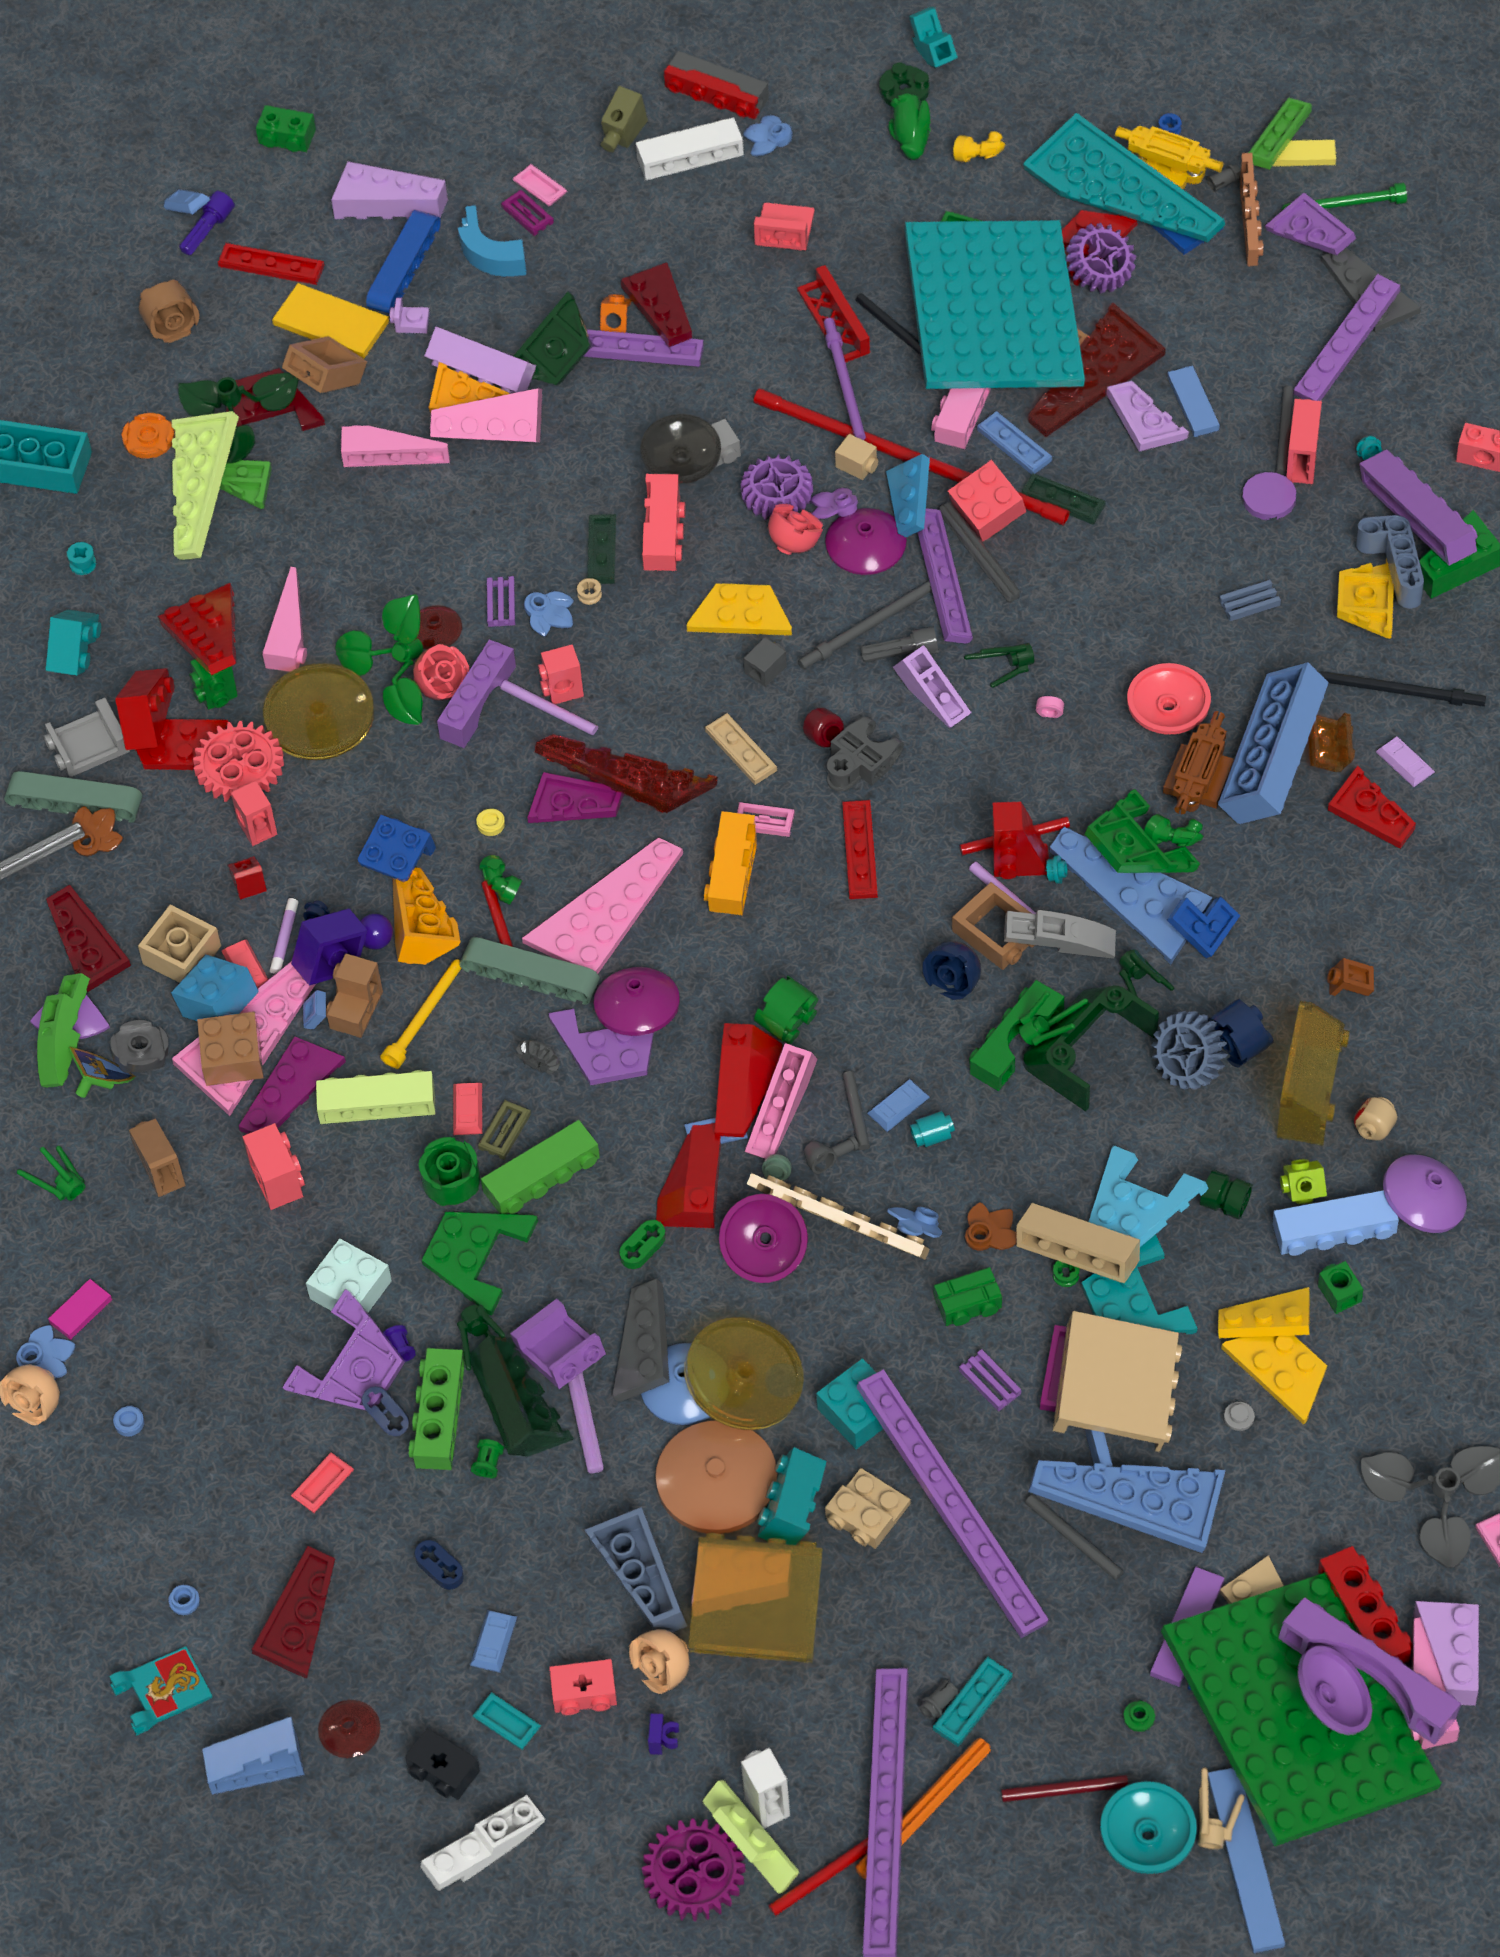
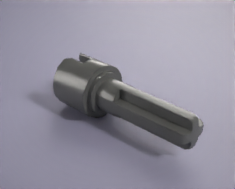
M934 626L912 630L913 633H910L909 637L861 647L863 661L870 662L913 653L923 645L930 655L939 653Z

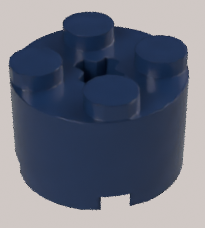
M1240 999L1234 1000L1208 1018L1209 1022H1217L1215 1031H1223L1219 1038L1220 1041H1225L1227 1044L1222 1048L1230 1055L1226 1060L1234 1067H1241L1274 1043L1271 1034L1261 1023L1263 1016L1260 1010L1255 1005L1249 1007Z

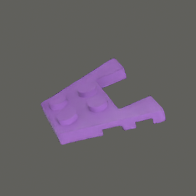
M574 1009L549 1013L550 1023L555 1027L564 1045L569 1049L573 1059L590 1085L647 1075L654 1032L640 1036H627L615 1033L609 1029L580 1034Z
M345 1289L331 1312L356 1328L323 1381L296 1365L282 1388L290 1392L366 1411L362 1404L364 1392L375 1386L382 1387L387 1391L404 1365L405 1360L353 1293ZM371 1392L369 1394L371 1400L368 1404L371 1407L378 1406L383 1395L381 1393L375 1395Z

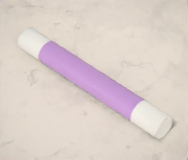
M289 898L287 901L270 967V973L277 974L283 966L299 903L294 898Z

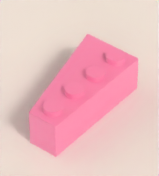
M537 388L431 410L430 437L540 442L542 389Z

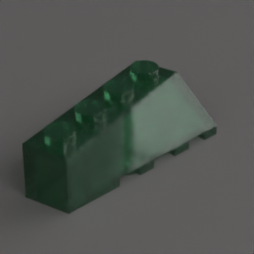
M489 1335L470 1353L473 1372L477 1377L483 1396L492 1413L494 1423L497 1425L504 1447L509 1455L529 1457L574 1439L569 1430H562L557 1422L561 1418L555 1407L549 1409L542 1398L545 1391L540 1383H537L527 1374L530 1367L510 1337L501 1338L500 1336Z

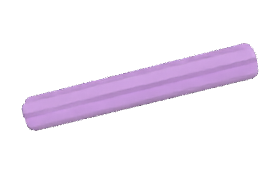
M581 1372L572 1381L568 1382L587 1471L593 1474L603 1470V1462L583 1373Z

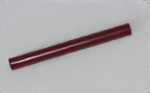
M1127 1775L1001 1789L1002 1801L1009 1802L1120 1789L1128 1786Z

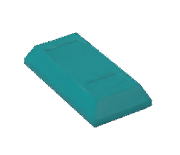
M492 1692L473 1715V1718L521 1750L524 1749L541 1727L540 1724Z

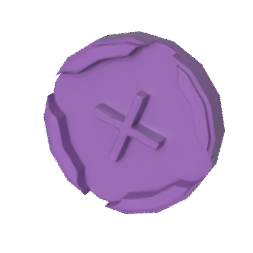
M1272 472L1257 474L1250 478L1243 487L1244 506L1253 516L1263 520L1277 517L1276 519L1283 518L1295 506L1296 489L1294 484L1281 474Z

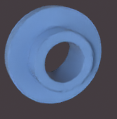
M188 1585L177 1586L169 1596L171 1610L179 1615L193 1613L200 1603L197 1590ZM183 1597H187L190 1599V1601L186 1604L179 1603L180 1599Z

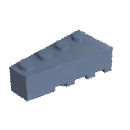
M642 1507L585 1529L595 1550L653 1630L665 1629L675 1632L687 1627Z

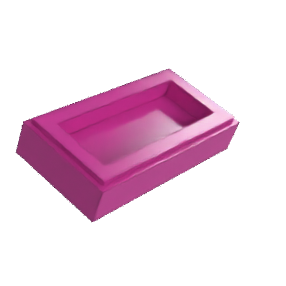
M89 1279L48 1318L49 1323L71 1340L112 1301L111 1295Z

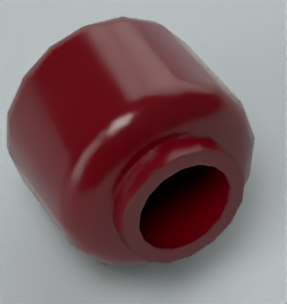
M826 708L812 710L806 716L803 724V731L806 737L820 747H831V741L844 730L841 718Z

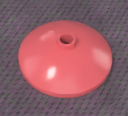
M1163 663L1144 669L1132 680L1127 693V704L1132 717L1144 728L1159 734H1180L1195 728L1205 719L1211 705V693L1204 678L1193 669L1180 664ZM1169 707L1173 710H1165V708Z

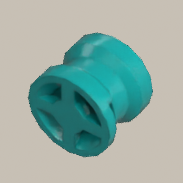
M77 542L68 548L67 558L72 572L78 575H86L95 569L96 558L90 544Z

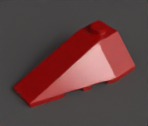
M724 1023L715 1136H745L758 1112L757 1108L763 1097L766 1096L782 1053L783 1044L755 1025Z
M715 1123L693 1125L689 1134H687L658 1197L656 1220L665 1227L715 1228L721 1136H715Z

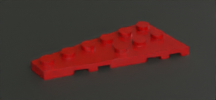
M231 583L205 595H196L190 598L188 603L170 607L165 610L164 614L158 616L162 627L210 675L236 664V649L234 646V642H236L234 635L235 613L233 611L234 600L232 597L234 596V591Z

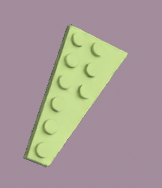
M232 411L172 420V428L175 429L172 447L176 451V457L172 461L173 495L176 496L173 515L177 517V525L174 528V556L178 559H195L202 556L239 417Z

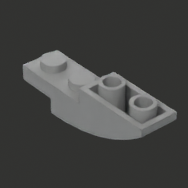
M1038 910L1036 914L1007 911L1005 914L1004 942L1056 947L1058 952L1113 959L1115 957L1116 930L1106 925L1081 917Z

